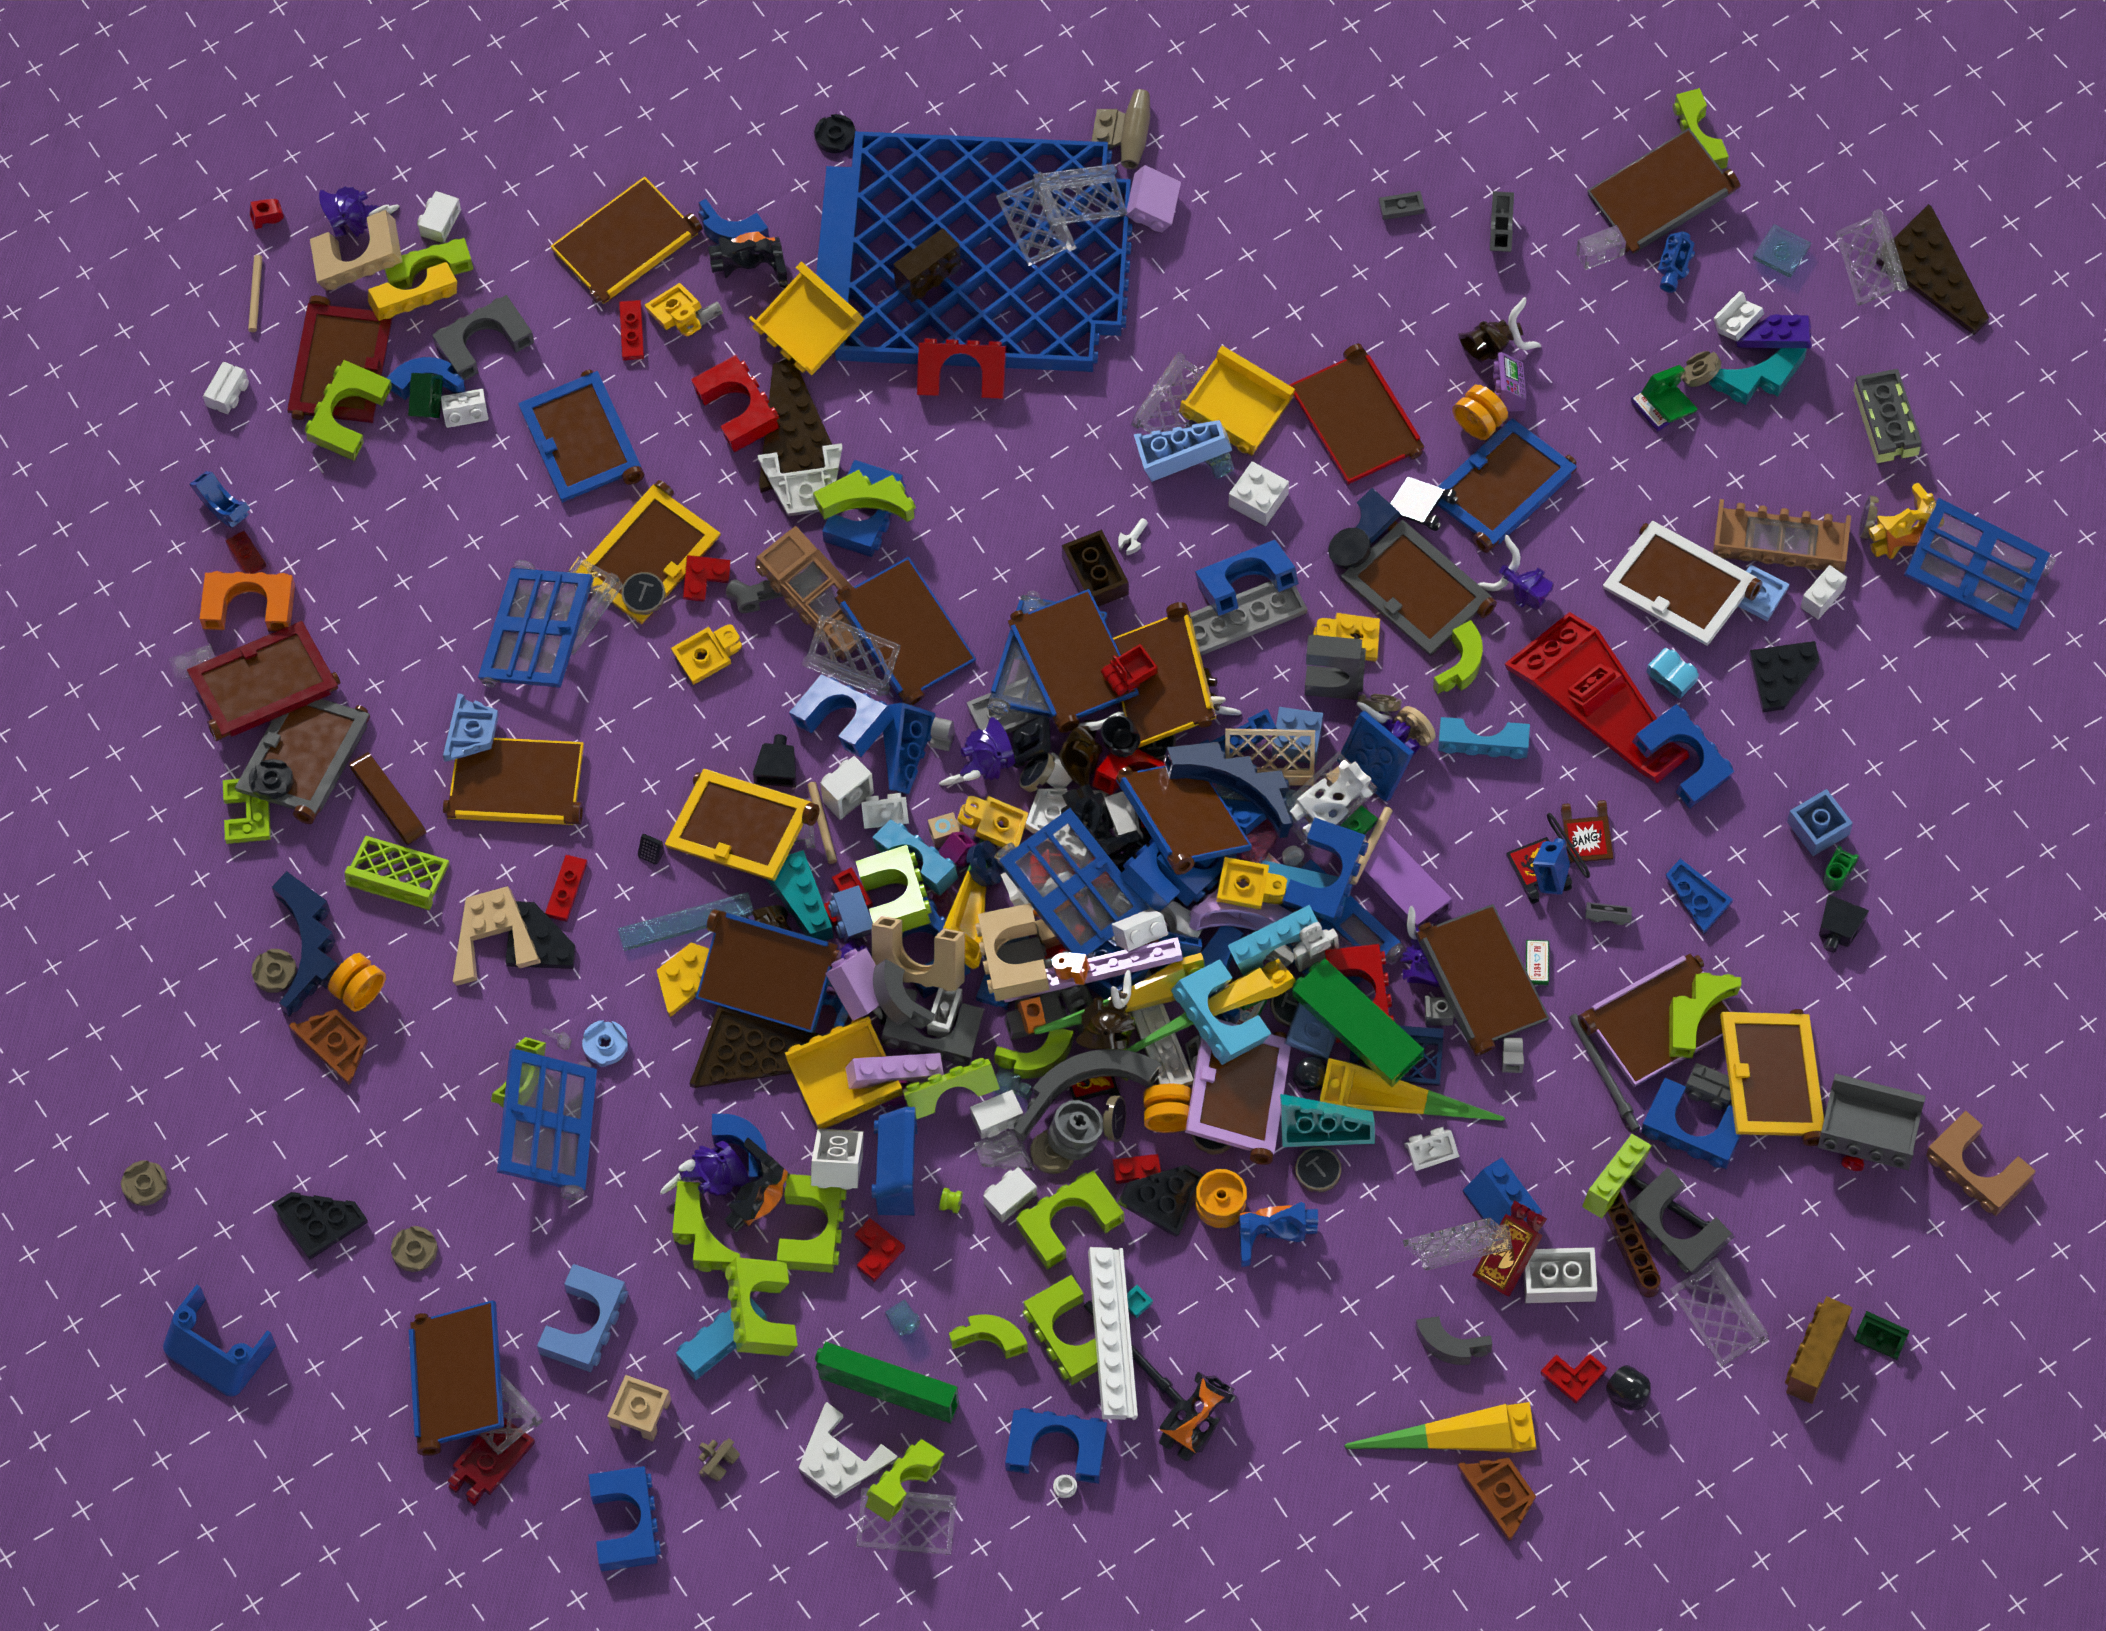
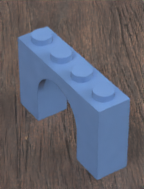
M573 1264L564 1283L566 1293L593 1302L600 1310L599 1319L592 1329L582 1334H569L545 1326L537 1348L540 1355L591 1372L593 1367L597 1366L600 1362L601 1348L603 1345L606 1346L609 1341V1330L611 1325H615L618 1320V1309L621 1304L626 1302L628 1291L624 1281Z

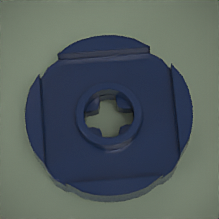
M986 840L971 846L966 858L967 863L970 862L972 868L969 870L970 875L976 883L984 887L1000 883L1002 881L1001 874L1004 873V867L999 862L1004 855H1001L990 841Z

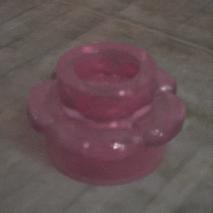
M947 890L940 896L935 893L932 897L937 910L947 911L954 903V897Z

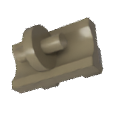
M730 1438L724 1440L716 1451L714 1449L718 1443L715 1440H712L709 1445L702 1442L699 1445L702 1453L698 1459L702 1462L707 1457H710V1459L698 1474L703 1478L708 1476L716 1482L720 1481L727 1471L717 1463L723 1458L732 1465L740 1456V1453L732 1446L734 1441Z

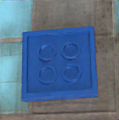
M1363 711L1359 714L1336 761L1340 764L1344 760L1349 764L1356 761L1361 770L1371 778L1368 788L1383 801L1387 802L1392 798L1414 751L1366 711Z

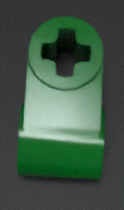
M1838 846L1826 869L1823 880L1824 886L1831 891L1841 889L1847 877L1853 871L1859 855L1848 853L1842 850L1841 846ZM1831 875H1836L1839 878H1833Z

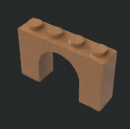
M1965 1111L1929 1146L1926 1156L1933 1166L1940 1167L1945 1172L1949 1180L1957 1182L1963 1187V1191L1969 1197H1974L1978 1200L1986 1212L1997 1216L2033 1180L2036 1171L2018 1156L1996 1176L1980 1177L1970 1172L1963 1162L1962 1152L1980 1135L1983 1125Z

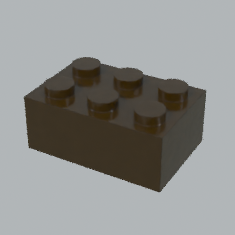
M942 228L893 264L895 287L911 303L916 299L923 298L927 291L939 286L949 275H954L961 267L960 245Z
M1102 529L1062 545V559L1079 592L1089 589L1098 607L1129 595V582Z

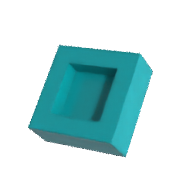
M1138 1285L1127 1293L1128 1311L1135 1318H1138L1153 1304V1300Z

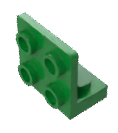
M1681 365L1652 375L1641 392L1647 401L1669 423L1697 411V407L1677 387L1681 382V376L1685 372Z

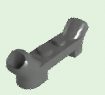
M812 562L801 574H797L788 583L797 593L801 592L802 599H804L822 584L821 580L825 575ZM735 579L730 581L726 588L727 598L737 603L738 611L741 613L760 610L759 602L783 597L780 592L777 593L772 589L769 580L749 586Z

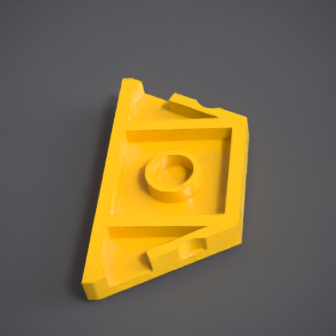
M691 942L656 970L670 1017L696 997L709 948Z

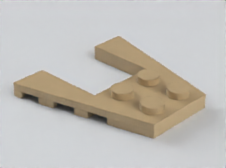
M508 886L466 898L453 983L456 986L477 980L473 941L513 930L516 965L519 968L541 963L535 951L533 941L528 934L525 922L520 915V910L513 893Z

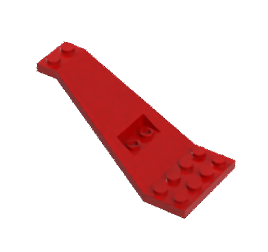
M1571 612L1505 663L1508 671L1537 688L1642 775L1655 783H1658L1689 758L1688 751L1674 742L1665 744L1648 758L1632 742L1636 734L1656 720L1657 717L1600 631Z

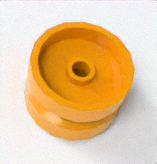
M1475 384L1465 393V397H1462L1452 407V413L1458 424L1467 433L1479 440L1488 439L1495 432L1496 427H1499L1508 418V411L1502 400L1494 392L1482 385Z
M356 953L348 957L336 969L329 981L328 990L338 999H343V1003L352 1011H360L368 1006L380 993L386 980V974L377 966L371 965V961L363 954Z
M1174 1083L1159 1084L1147 1088L1143 1092L1144 1107L1146 1108L1144 1111V1126L1149 1130L1162 1133L1186 1130L1192 1089L1188 1086Z
M1215 1169L1206 1173L1200 1179L1196 1188V1211L1199 1218L1207 1225L1215 1228L1230 1227L1239 1221V1213L1246 1210L1247 1188L1243 1179L1235 1172L1227 1169Z

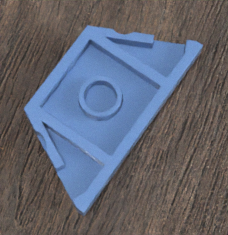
M458 694L443 753L444 761H451L491 749L499 718L498 710L486 707L476 700L472 703L466 700L463 694Z

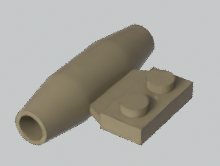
M1143 89L1135 90L1126 113L1120 112L1117 109H1097L1092 141L1108 142V149L1121 145V165L1127 169H1136L1146 146L1150 123L1149 92Z

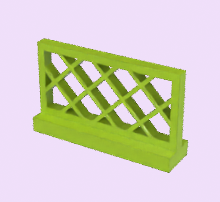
M365 836L351 866H347L344 872L345 882L347 886L430 910L433 904V897L449 866V860ZM370 844L377 846L379 851L368 854L366 848ZM394 851L399 853L400 857L388 860L386 854ZM383 856L385 862L374 866L371 859ZM417 858L421 863L410 867L406 860ZM368 861L371 867L366 870L357 868L358 864ZM403 862L406 869L395 872L392 865ZM438 864L441 865V868L430 873L427 866ZM387 867L391 872L387 876H381L377 873V871ZM424 868L427 875L416 879L413 872ZM410 874L412 878L411 881L406 883L398 879V877ZM430 880L432 886L428 890L421 888L419 884Z

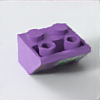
M1498 353V359L1494 361V372L1492 373L1493 385H1495L1494 393L1502 400L1508 412L1525 411L1526 391L1523 362L1505 353Z

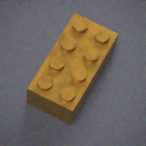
M1827 1296L1823 1303H1818L1812 1322L1809 1323L1805 1332L1803 1342L1799 1345L1794 1363L1792 1362L1785 1380V1384L1788 1385L1787 1394L1813 1404L1848 1324L1853 1307Z

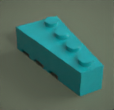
M804 850L789 854L776 880H765L769 882L777 897L779 896L787 911L791 913L797 925L806 936L823 941L833 939L832 925Z
M1280 1094L1283 1147L1375 1144L1373 1111Z

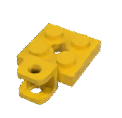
M678 283L644 305L647 312L665 330L676 325L677 330L681 334L690 336L702 327L700 321L696 318V311L702 308L700 302L681 283Z
M1336 613L1335 619L1320 618L1317 620L1313 635L1354 639L1351 635L1354 633L1361 636L1359 639H1362V648H1366L1365 660L1376 662L1380 619Z
M729 624L714 631V634L707 627L673 646L671 651L692 684L695 685L732 664L729 657L742 648V643L739 641L740 636L733 625ZM701 652L702 654L706 653L707 655L705 656V659L698 660L696 659L698 658L697 654Z
M969 796L966 799V803L961 806L957 820L964 826L976 829L974 836L1012 851L1020 844L1029 813L990 796H987L985 800ZM964 813H965L967 816L971 817V819L966 818V817L964 816ZM1002 821L1006 828H1001L997 823Z
M1225 857L1216 902L1260 910L1262 902L1282 904L1286 892L1287 879L1282 875L1268 873L1269 865ZM1241 879H1245L1246 883L1249 885L1245 886V888H1241L1240 885L1237 884V882H1241Z

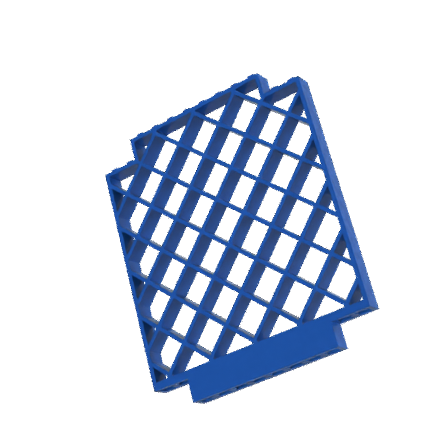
M855 131L852 167L826 166L816 275L846 302L850 304V299H854L867 312L863 316L864 320L835 350L836 361L918 364L919 348L911 339L929 325L945 339L941 343H946V339L959 340L958 344H965V340L983 327L996 341L1002 342V346H1006V352H1009L1006 353V368L1093 372L1094 364H1098V351H1095V345H1099V336H1121L1122 328H1126V315H1123V309L1127 310L1128 297H1124V291L1129 289V278H1125V273H1130V260H1126V257L1131 255V242H1128V236L1132 237V224H1129V218L1125 215L1131 192V179L1110 178L1111 169L1107 168V163L1112 162V151L1108 150V142ZM886 148L899 149L907 158L890 171L885 169L874 158ZM938 150L951 151L959 160L942 173L937 171L926 160ZM989 153H1003L1011 163L993 176L979 161ZM1042 155H1054L1063 165L1046 178L1031 165L1032 162ZM1094 157H1103L1102 173L1099 180L1083 167ZM865 164L879 179L860 192L862 165ZM918 167L931 181L912 195L899 180ZM970 169L983 184L964 197L951 182ZM1019 172H1022L1036 186L1017 199L1003 184ZM1074 174L1088 188L1069 201L1055 187ZM890 188L903 202L884 216L871 201ZM942 190L955 205L936 218L923 203ZM994 192L1008 207L989 221L975 206ZM1112 193L1126 194L1125 204H1122ZM1044 195H1047L1060 210L1042 223L1027 208ZM1099 197L1113 212L1094 225L1080 210ZM858 209H862L875 224L856 237ZM914 211L927 226L908 239L894 225ZM964 214H967L980 228L961 242L947 227ZM1016 216H1019L1032 231L1013 244L999 229ZM1071 218L1085 233L1066 246L1052 231ZM1124 220L1122 249H1119L1104 234ZM944 228L960 245V259L962 258L976 274L959 287L948 277L945 278L940 286L948 295L929 309L920 299H916L911 303L895 287L894 274L890 270L894 268L893 264ZM883 233H886L900 247L880 261L866 246ZM990 237L1005 252L985 265L971 251ZM1043 239L1057 254L1038 268L1024 253ZM1095 241L1109 257L1091 270L1076 255ZM855 253L871 269L852 282ZM1015 261L1029 276L1010 289L996 274ZM1068 263L1082 278L1063 292L1049 276ZM1121 265L1119 294H1116L1101 279ZM879 278H882L896 292L878 306H875L862 291ZM987 282L1001 297L982 311L967 296ZM1039 284L1054 300L1037 313H1034L1020 298ZM1090 287H1093L1107 302L1088 316L1073 300ZM906 301L920 316L900 330L886 315ZM959 304L973 319L956 332H953L939 318ZM1012 306L1026 321L1006 335L992 320ZM1064 308L1079 323L1062 337H1059L1045 322ZM1118 310L1117 321H1103ZM876 323L892 337L880 347H867L857 338ZM1034 330L1051 344L1039 354H1026L1017 345ZM1089 332V357L1079 356L1069 346ZM962 353L950 356L943 364L946 366L981 367L975 358Z

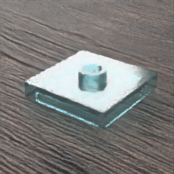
M1773 224L1754 253L1753 260L1791 278L1811 247V242Z

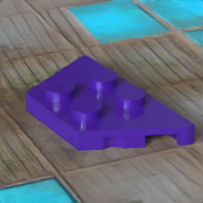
M1770 315L1736 341L1737 346L1742 348H1811L1810 337L1812 336L1809 315Z

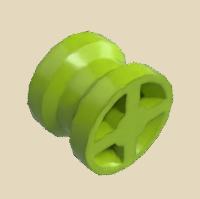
M944 1188L939 1210L945 1211L948 1209L958 1214L963 1192H952L949 1188Z

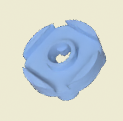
M597 1021L591 1024L584 1032L582 1040L584 1054L591 1062L598 1064L600 1067H606L618 1062L628 1051L627 1034L624 1028L616 1022ZM604 1039L607 1041L610 1039L611 1041L609 1046L601 1047L600 1040Z

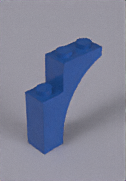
M1221 926L1201 952L1204 958V967L1220 959L1228 970L1233 959L1228 945L1243 938V933L1233 926ZM1235 1008L1216 1016L1220 1020L1236 1024L1240 1019V1010Z

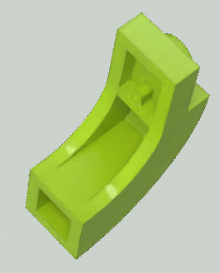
M981 1314L968 1317L969 1326L956 1327L949 1333L952 1349L976 1341H990L1001 1348L1006 1359L1028 1352V1343L1021 1331L1011 1322L994 1315Z

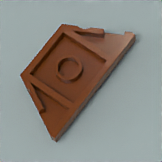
M335 1009L326 1012L324 1015L309 1017L308 1021L299 1024L294 1022L289 1025L290 1030L348 1085L351 1084L368 1040L350 1021Z
M1503 1458L1496 1461L1484 1460L1473 1464H1465V1462L1458 1464V1470L1507 1540H1512L1536 1499V1495L1510 1458Z

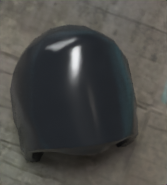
M1113 715L1106 719L1101 727L1103 743L1110 753L1116 757L1125 758L1132 755L1141 743L1138 729L1133 721L1126 716Z
M1625 1365L1619 1368L1609 1379L1606 1385V1392L1610 1399L1618 1406L1628 1411L1640 1410L1647 1405L1650 1399L1651 1383L1647 1376L1634 1367Z

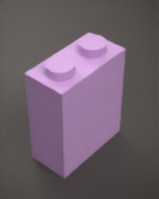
M1144 165L1134 174L1125 216H1128V218H1131L1136 223H1141L1154 231L1162 233L1172 225L1181 182Z
M867 948L860 951L856 949L849 951L844 955L846 959L841 958L831 964L833 968L825 973L852 1021L869 1014L879 1006L873 988V972L876 964Z

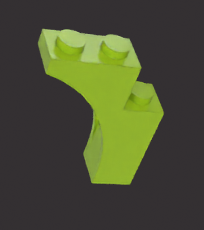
M857 470L813 492L814 504L824 520L846 510L874 508L893 513L908 522L914 519V509H916L912 498L906 497L901 481H896L893 475L871 485L869 478L866 475L863 476L860 470Z
M1710 973L1696 974L1692 982V999L1687 996L1673 997L1669 1006V1057H1693L1696 1050V1032L1700 1020L1718 1002L1738 995L1741 987V977H1735L1731 974L1722 976Z
M677 1181L672 1231L674 1241L683 1245L694 1242L693 1263L695 1269L702 1272H710L712 1270L725 1272L727 1266L736 1257L741 1258L740 1254L721 1244L706 1226L701 1211L702 1193L698 1190L701 1182Z

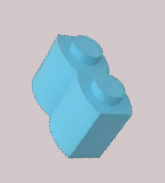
M1664 648L1648 664L1646 671L1652 679L1663 685L1679 699L1689 691L1698 681L1699 677L1695 666L1683 662L1676 651Z

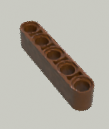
M369 752L349 763L353 774L406 845L411 844L427 833L421 821Z
M1619 1192L1615 1199L1618 1204L1611 1206L1604 1217L1638 1291L1644 1297H1654L1659 1291L1661 1278L1622 1193ZM1624 1220L1627 1224L1620 1226L1616 1221ZM1633 1240L1636 1245L1629 1246L1625 1241ZM1637 1260H1641L1646 1265L1638 1266L1634 1262ZM1649 1280L1654 1282L1655 1285L1649 1287L1644 1282Z

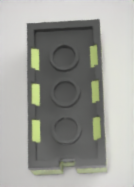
M1893 369L1857 376L1853 391L1876 463L1892 461L1894 456L1901 455L1902 458L1919 455L1922 441L1899 370Z

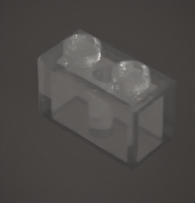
M1615 225L1579 239L1576 254L1585 270L1623 256L1626 241L1618 226Z

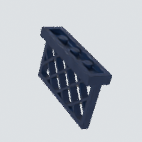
M1400 1026L1418 1044H1422L1421 1047L1425 1048L1428 1045L1438 1046V1052L1434 1057L1429 1059L1424 1053L1423 1058L1427 1062L1419 1069L1415 1066L1412 1067L1415 1072L1409 1077H1402L1400 1080L1410 1084L1440 1086L1444 1029ZM1350 1050L1349 1062L1356 1064L1361 1059L1357 1057L1354 1060L1355 1053ZM1436 1059H1437V1066L1433 1063V1061H1435ZM1428 1065H1431L1436 1071V1079H1426L1421 1074V1071Z

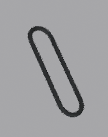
M1548 813L1547 819L1559 838H1565L1570 848L1568 845L1566 846L1568 853L1582 874L1589 878L1590 872L1555 817Z

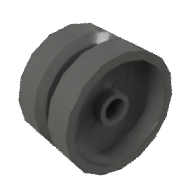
M1073 1100L1063 1103L1056 1110L1047 1133L1049 1145L1054 1152L1066 1159L1081 1160L1088 1157L1094 1151L1102 1134V1116L1095 1107L1087 1102Z

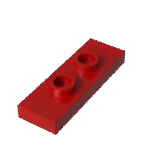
M641 300L619 302L623 361L644 359Z
M565 855L545 912L549 918L568 921L588 864L586 859Z

